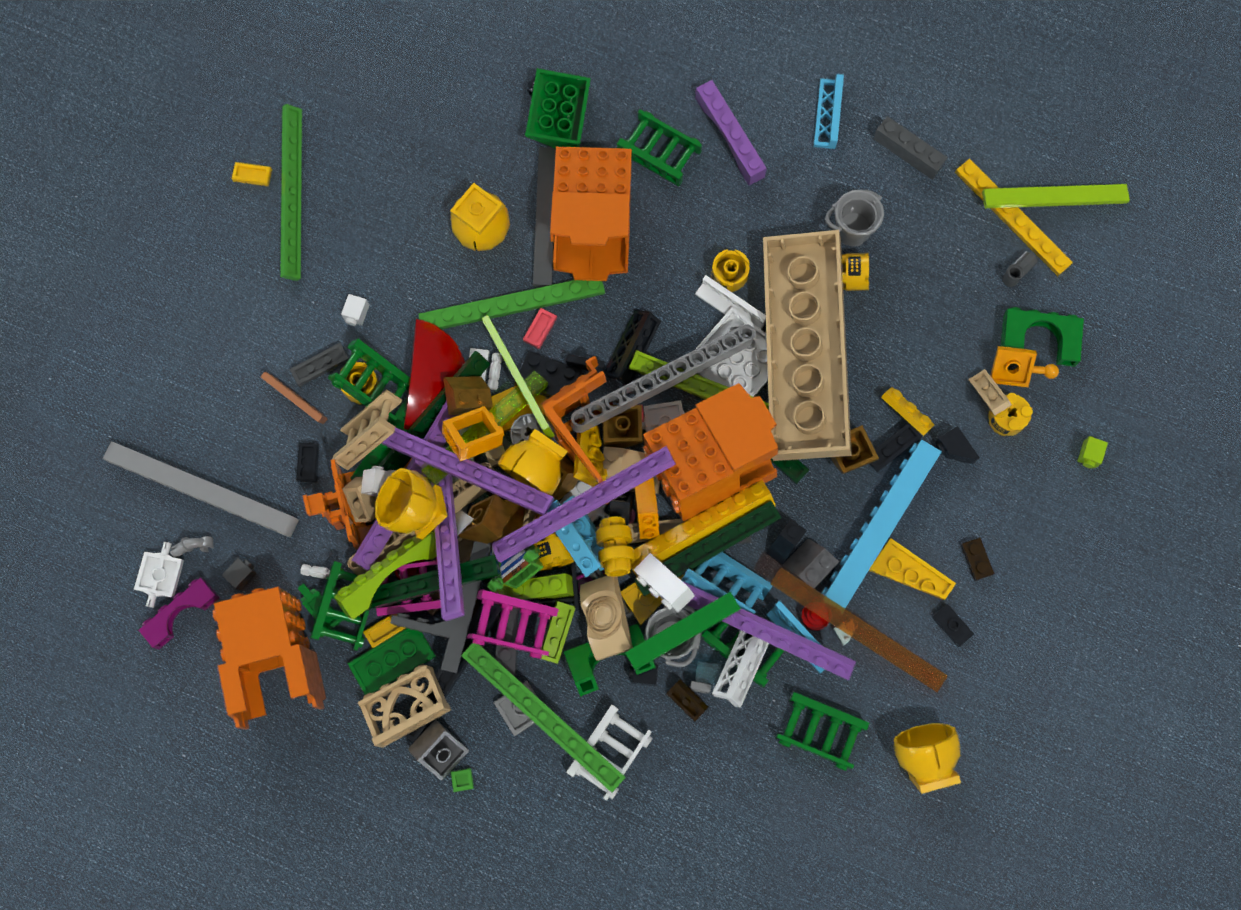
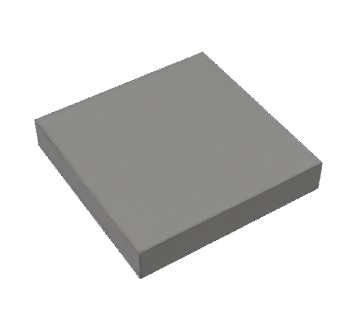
M525 681L524 683H522V684H523L525 687H527L535 696H537V695L535 694V692L533 691V689L531 688V686H530V684L528 683V681ZM505 695L493 702L514 736L535 724Z

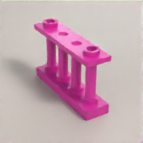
M435 557L436 561L402 565L396 569L400 572V580L408 578L407 569L419 567V574L427 573V566L438 565L437 557ZM388 576L383 580L381 585L389 583ZM430 594L422 596L421 603L413 604V600L409 599L402 601L401 605L398 606L390 604L382 608H376L377 616L438 609L441 608V599L433 601Z
M486 590L478 591L476 599L482 600L483 608L477 634H468L467 637L473 639L472 643L484 645L486 642L528 652L530 657L538 659L549 655L548 651H543L541 648L547 621L550 620V617H557L558 608ZM494 603L500 604L502 608L496 639L484 636L490 609ZM513 608L520 609L521 617L515 643H510L503 640L510 610L512 611ZM532 612L539 614L538 617L540 618L533 648L522 646L528 618Z

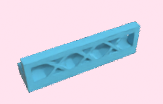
M837 74L835 80L820 79L814 147L836 148L844 75ZM824 85L834 86V91L827 94L823 87ZM826 100L832 104V107L827 111L822 106V103ZM825 116L831 121L826 127L820 123V120ZM825 133L829 138V143L818 142L819 136Z

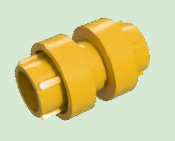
M622 517L604 518L600 521V529L596 531L597 545L603 547L598 552L601 567L604 568L605 574L610 577L627 575L630 573L631 564L635 562L634 549L627 546V544L632 542L631 528L626 525L625 519Z

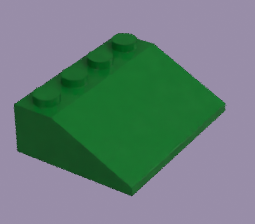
M537 68L525 137L555 149L556 147H580L591 78Z

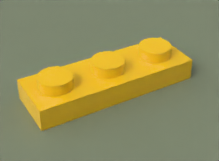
M891 387L882 395L881 398L923 436L934 426L931 419L917 410L915 404L907 401L899 390Z

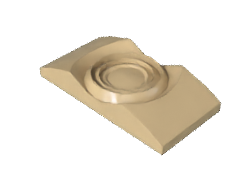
M604 576L580 585V603L587 621V638L595 659L599 661L632 649L633 646L618 578Z

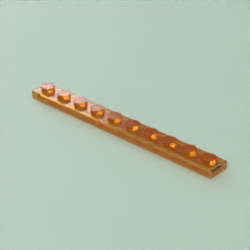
M779 568L770 582L772 586L935 692L939 691L948 677L783 568Z

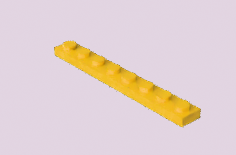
M968 159L955 171L982 201V191L984 189L999 188L971 159ZM1018 207L990 208L1057 276L1072 265L1073 262Z

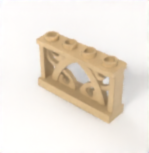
M424 664L417 666L414 672L399 676L394 683L381 686L379 691L363 696V700L358 702L372 734L374 746L382 748L451 711L450 705L447 703L435 676L433 667ZM426 677L429 681V686L424 693H421L425 683L418 686L417 682L421 678ZM432 690L438 702L436 704L428 697ZM400 694L411 695L417 698L411 706V717L409 719L402 714L392 713L394 704ZM380 702L381 707L376 710L383 712V716L377 717L372 713V706ZM420 702H423L419 705V707H422L423 710L420 713H418L416 711V708ZM398 717L400 720L399 724L395 726V720H391V718ZM376 721H382L383 733H380Z

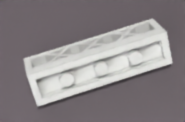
M704 276L702 285L695 293L696 296L724 315L734 307L760 329L766 324L765 314L708 276Z
M742 630L712 692L715 697L727 699L734 706L740 708L769 645L768 642L753 635L745 640L747 633ZM745 648L746 651L744 655L738 658V652L741 649ZM737 665V671L730 675L731 668ZM729 683L730 686L727 693L721 692L722 687Z

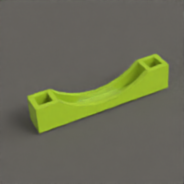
M435 529L423 540L417 538L416 535L405 540L401 547L389 552L385 559L373 564L369 571L357 576L349 586L341 588L334 598L345 615L354 620L370 607L377 588L394 570L413 561L433 560L437 557Z

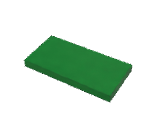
M406 628L347 664L366 695L379 691L380 687L385 684H392L397 681L399 676L412 672L417 666L427 663L435 658L436 655L422 632Z

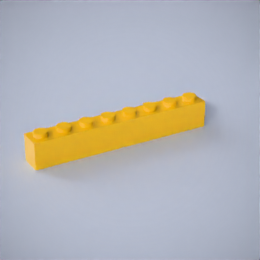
M763 480L635 548V562L631 564L634 574L638 577L634 569L650 553L663 563L770 501L776 507L771 492Z

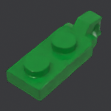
M303 583L297 588L304 596L300 600L310 614L316 618L322 595L315 588L310 591ZM334 617L325 618L324 625L327 626L326 628L333 630L343 620Z

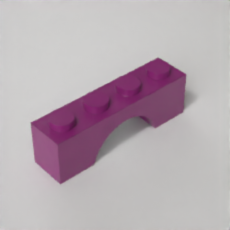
M202 578L193 580L188 585V589L176 594L169 605L162 606L157 611V615L142 623V627L138 631L152 648L159 650L174 637L173 622L182 610L190 607L207 610L220 599L219 595L206 580Z

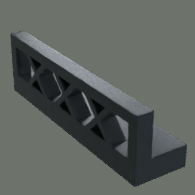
M634 310L604 371L605 377L617 379L624 386L632 382L636 371L629 369L636 350L646 353L661 323L655 315L648 311ZM641 316L640 322L636 324L638 317ZM634 332L633 337L628 340L629 336ZM626 349L625 353L620 356L621 352ZM618 365L615 373H611L613 368Z

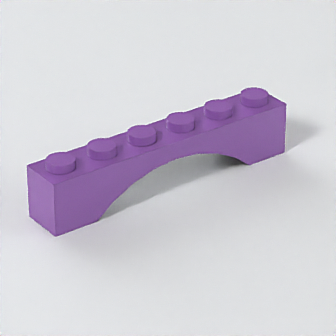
M711 80L697 87L695 99L703 112L710 117L724 136L748 185L765 178L766 166L714 82Z

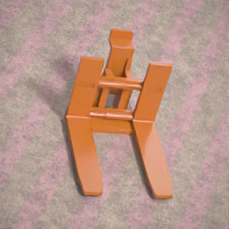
M593 356L585 361L589 371L588 374L581 375L574 383L562 387L558 393L542 402L541 405L547 422L555 435L554 438L561 447L568 451L566 455L573 463L575 462L576 455L595 480L601 483L603 482L602 477L571 435L573 431L571 419L566 423H563L561 417L578 406L582 408L590 404L588 393L607 382L604 372L598 373L595 369L598 366V361ZM595 410L592 413L594 415H599L601 412Z
M332 459L330 461L336 492H327L325 495L321 492L309 496L303 495L306 513L308 516L322 514V517H326L337 530L346 528L348 540L350 543H353V547L356 550L359 549L373 524L366 525V522H355L342 489L352 481L350 478L355 471L343 473L335 459ZM410 459L409 462L403 467V469H406V468H407V466H408V464L410 463L411 459Z

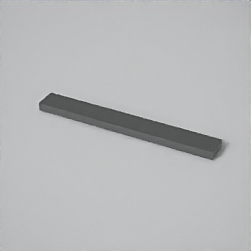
M539 147L533 287L552 285L554 242H551L550 227L556 149L552 147Z

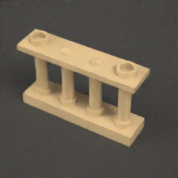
M385 390L340 430L348 435L346 445L336 452L332 459H335L336 463L344 469L349 470L392 435L395 431V426L387 421L388 416L394 408L402 403V399Z

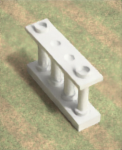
M611 705L587 743L597 750L594 746L598 740L604 741L629 758L622 769L604 757L624 775L643 746L647 748L653 739L650 736L652 732L648 730L644 735L619 718L620 715L617 714L619 709ZM609 724L617 725L640 741L634 752L608 735L606 728ZM574 760L566 772L572 777L581 775L606 792L604 796L606 801L608 798L613 799L619 790L616 788L611 793L576 760Z

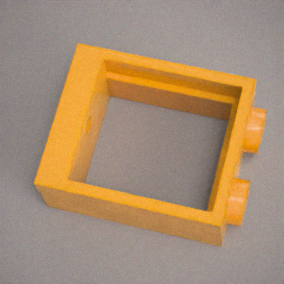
M485 406L450 418L442 423V435L460 462L502 446L503 428L497 425L494 415ZM483 421L491 434L465 443L458 430Z
M652 477L634 487L640 539H652L659 536L658 508L654 478Z

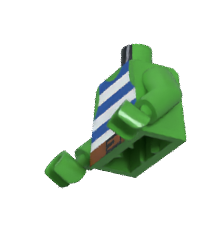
M531 545L501 563L499 562L501 575L491 579L487 587L494 593L497 589H502L504 584L515 589L520 587L543 568V564L538 558L540 548Z

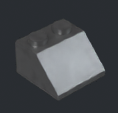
M808 538L781 567L811 593L839 561L824 547Z
M436 719L408 748L415 759L441 781L469 752Z

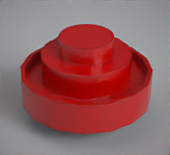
M810 602L804 606L801 612L802 623L810 630H821L830 621V611L822 602Z

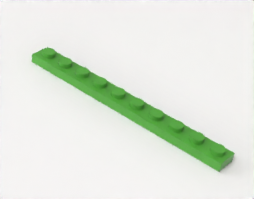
M285 104L282 106L280 277L298 281L301 279L302 109Z
M573 280L419 314V318L438 326L440 329H446L482 321V318L486 315L492 319L605 294L603 281Z
M472 643L461 655L611 793L626 778L480 645Z

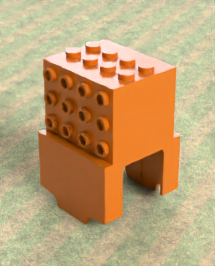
M556 147L550 227L551 242H554V271L572 273L574 280L607 281L610 274L628 273L632 149Z
M740 383L696 404V408L644 433V456L646 458L665 446L669 449L676 464L655 477L662 483L663 491L671 499L676 514H679L684 522L761 480L767 483L777 477V469H774L771 462L772 457L778 455V446L771 432L777 426V423L761 397L751 398Z
M274 587L267 590L258 588L252 590V594L244 595V593L235 594L232 596V599L214 603L213 618L215 622H218L219 627L216 633L223 647L220 653L222 660L226 662L225 664L218 665L227 715L234 719L236 728L249 729L248 720L267 715L259 674L280 667L285 668L291 699L307 695L308 704L312 703L315 709H324L323 700H326L317 653L310 650L308 637L304 635L306 624L300 616L299 611H302V606L299 599L280 587Z

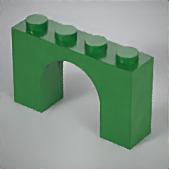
M1018 307L1008 308L1003 314L1001 346L1024 349L1026 330L1035 326L1044 327L1050 330L1057 339L1056 365L1076 367L1081 362L1084 318H1078L1076 315L1062 316L1056 312L1046 314L1040 313L1038 310L1024 311Z
M638 624L628 627L633 647L645 641ZM588 642L564 651L579 695L583 696L599 690L593 673L599 661L595 659L590 643ZM625 652L620 653V654H617V655H624V656L627 657V655L625 654ZM654 661L635 671L638 675L656 668Z

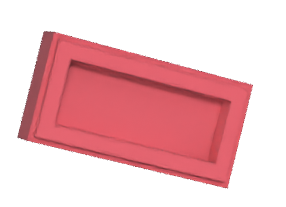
M540 308L523 341L540 349L557 320V316Z

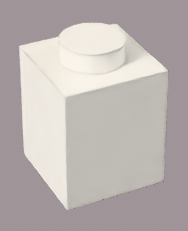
M348 294L341 315L349 325H363L370 305L366 299Z

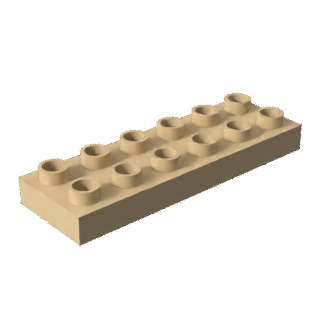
M839 230L763 237L769 412L777 423V426L771 432L778 446V455L772 457L773 461L852 456Z

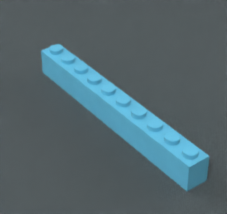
M922 439L918 444H913L909 451L911 454L908 460L904 459L899 467L902 471L899 475L895 474L889 484L892 487L889 492L884 491L879 499L882 501L879 508L875 506L870 513L871 521L869 524L867 522L864 523L859 531L862 533L859 540L855 538L849 547L852 549L850 555L845 554L840 562V565H842L840 571L837 572L835 570L831 576L830 581L832 584L829 588L825 587L819 597L822 600L820 602L825 604L829 610L839 616L843 613L942 451Z

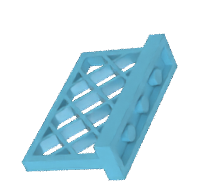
M777 602L772 610L766 614L772 623L821 645L782 602ZM810 663L819 674H821L825 670L815 664Z

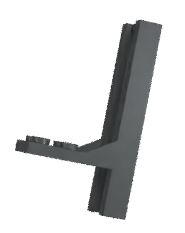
M474 541L469 561L489 556L491 542L485 544ZM482 580L463 585L464 616L430 625L429 620L417 618V621L410 620L411 617L409 615L398 613L397 616L392 615L390 623L448 638L441 670L457 673Z

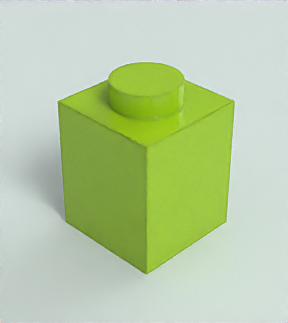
M1089 436L1083 442L1077 462L1083 463V466L1087 468H1097L1102 464L1108 442Z

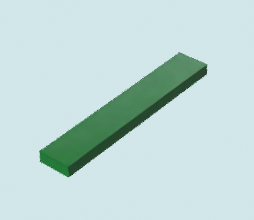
M730 591L626 651L625 654L636 671L741 610Z

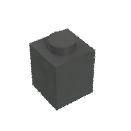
M237 558L222 576L236 589L241 591L257 573L253 570L255 566L247 559L243 561Z

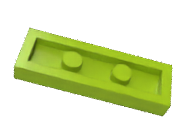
M556 601L554 608L559 609L557 617L550 618L541 648L543 651H548L549 655L542 656L541 659L558 664L575 612V606Z

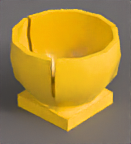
M475 183L456 201L450 210L453 234L464 247L474 251L476 249L477 251L493 249L504 241L510 227L509 211L497 195L484 191Z
M534 429L527 440L511 445L502 454L498 465L515 480L548 495H552L561 480L560 461L568 451Z
M403 468L391 473V476L389 475L381 486L376 499L375 517L378 524L389 531L408 534L415 531L416 537L423 540L447 517L442 488L438 485L432 487L428 479L417 471Z
M931 723L912 727L894 737L895 755L899 765L909 773L911 782L921 794L961 783L959 774L954 770L960 757L959 736L955 727L948 724Z

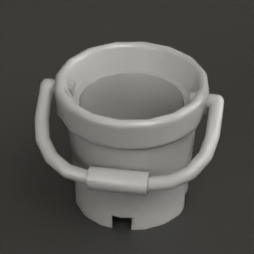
M851 190L843 194L831 206L832 208L825 217L826 224L833 230H839L843 244L851 247L860 246L882 224L884 218V209L880 202L882 197L870 190ZM833 212L835 213L836 225L830 222V216Z
M685 605L678 613L673 608L669 610L667 607L656 611L647 623L646 640L689 616L690 614L687 611L691 614L696 611L688 605ZM701 633L660 657L665 659L666 665L675 667L687 666L693 661L697 650H699ZM692 650V653L687 660L683 662L671 661L673 659H679L689 654V652Z

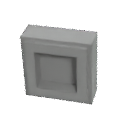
M692 681L690 689L695 692L709 694L711 685Z

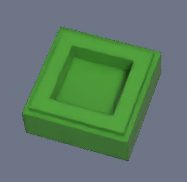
M471 768L451 772L454 792L474 789Z

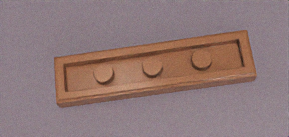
M264 372L261 375L263 380L317 422L324 424L328 420L326 416L272 374Z

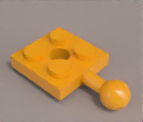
M997 346L990 376L996 384L1028 387L1032 373L1044 374L1046 378L1054 379L1059 374V368L1055 364H1048L1045 367L1034 366L1037 356L1036 350ZM1010 364L1018 365L1015 370L1008 369Z

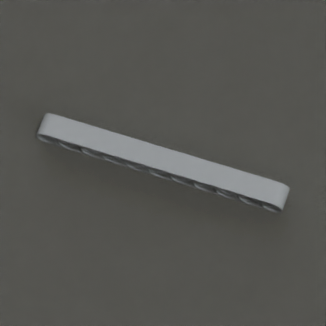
M742 325L576 410L571 415V428L577 433L585 432L750 347L755 337V329L751 325ZM747 334L750 338H744L742 335ZM729 342L732 343L734 346L729 347L725 343ZM709 351H715L717 355H712ZM698 359L701 361V363L697 364L694 363L692 360ZM676 368H683L685 371L679 372ZM666 376L668 380L663 381L659 377ZM647 384L650 385L652 388L645 389L643 388V385ZM632 393L635 395V397L629 398L626 396V394ZM617 402L618 405L613 407L610 406L609 403ZM598 410L601 414L594 415L592 412ZM582 419L585 422L583 424H577L575 420Z
M110 442L102 458L123 469L291 538L299 522L293 516L115 442Z

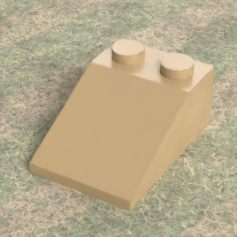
M604 446L603 454L605 460L603 461V467L607 469L608 474L606 480L644 459L645 453L625 448ZM654 476L655 493L659 494L660 481ZM633 488V489H631V490H629V491H630V492H635V488Z

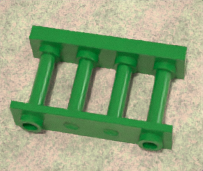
M639 110V125L629 140L625 141L620 138L617 148L632 149V160L679 187L683 181L682 168L693 152L698 155L701 154L702 144L696 138H690L656 119L650 112ZM646 126L656 130L644 149H639L634 145ZM663 134L670 138L671 141L661 156L655 158L650 152ZM677 143L687 149L676 166L671 167L666 164V160Z
M355 339L348 345L347 348L351 350L352 355L340 374L333 373L328 376L334 387L343 389L366 407L381 395L389 381L397 385L394 395L401 398L404 392L409 390L410 377L360 339ZM362 358L367 362V367L354 386L346 380V377L357 360ZM373 370H378L382 373V378L369 397L361 389ZM391 412L387 420L389 423L397 420V417Z
M334 561L329 572L310 639L319 640L320 637L327 636L352 643V650L358 651V648H362L365 640L362 634L369 610L364 611L361 617L358 616L352 620L344 612L332 609L329 606L331 598L335 599L334 596L339 591L335 587L337 579L341 580L342 578L354 582V579L359 576L344 571L341 568L342 563ZM334 617L358 624L356 636L326 628L327 626L324 625L325 618Z
M722 621L714 631L711 630L709 632L706 630L702 634L701 639L728 659L741 630H739L730 643L725 645L719 639L729 624ZM777 647L760 669L758 668L753 681L761 688L769 681L766 679L767 672L785 650Z
M793 692L789 701L793 702L794 709L784 735L776 734L775 737L779 740V744L788 748L793 745L836 763L835 767L841 770L853 769L854 764L849 763L848 759L858 733L861 730L866 731L869 722ZM808 708L812 710L813 716L804 740L800 743L791 739L801 710ZM823 715L831 718L830 721L832 723L820 751L810 747L820 717L823 718ZM845 723L850 725V733L839 759L830 755L829 752L839 725Z

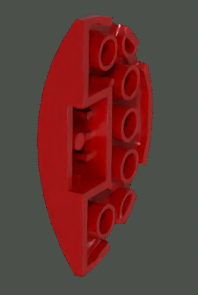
M416 319L412 363L403 430H408L445 387L443 378L453 377L465 363L458 345L450 335L446 334L438 326Z

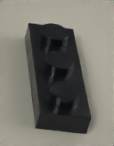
M910 423L906 424L875 449L879 460L869 464L878 473L921 439L922 435Z

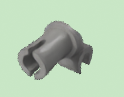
M209 536L200 539L184 537L178 544L170 548L172 550L170 553L173 557L178 558L185 552H191L194 548H200L202 552H209L208 547L214 549L213 538Z

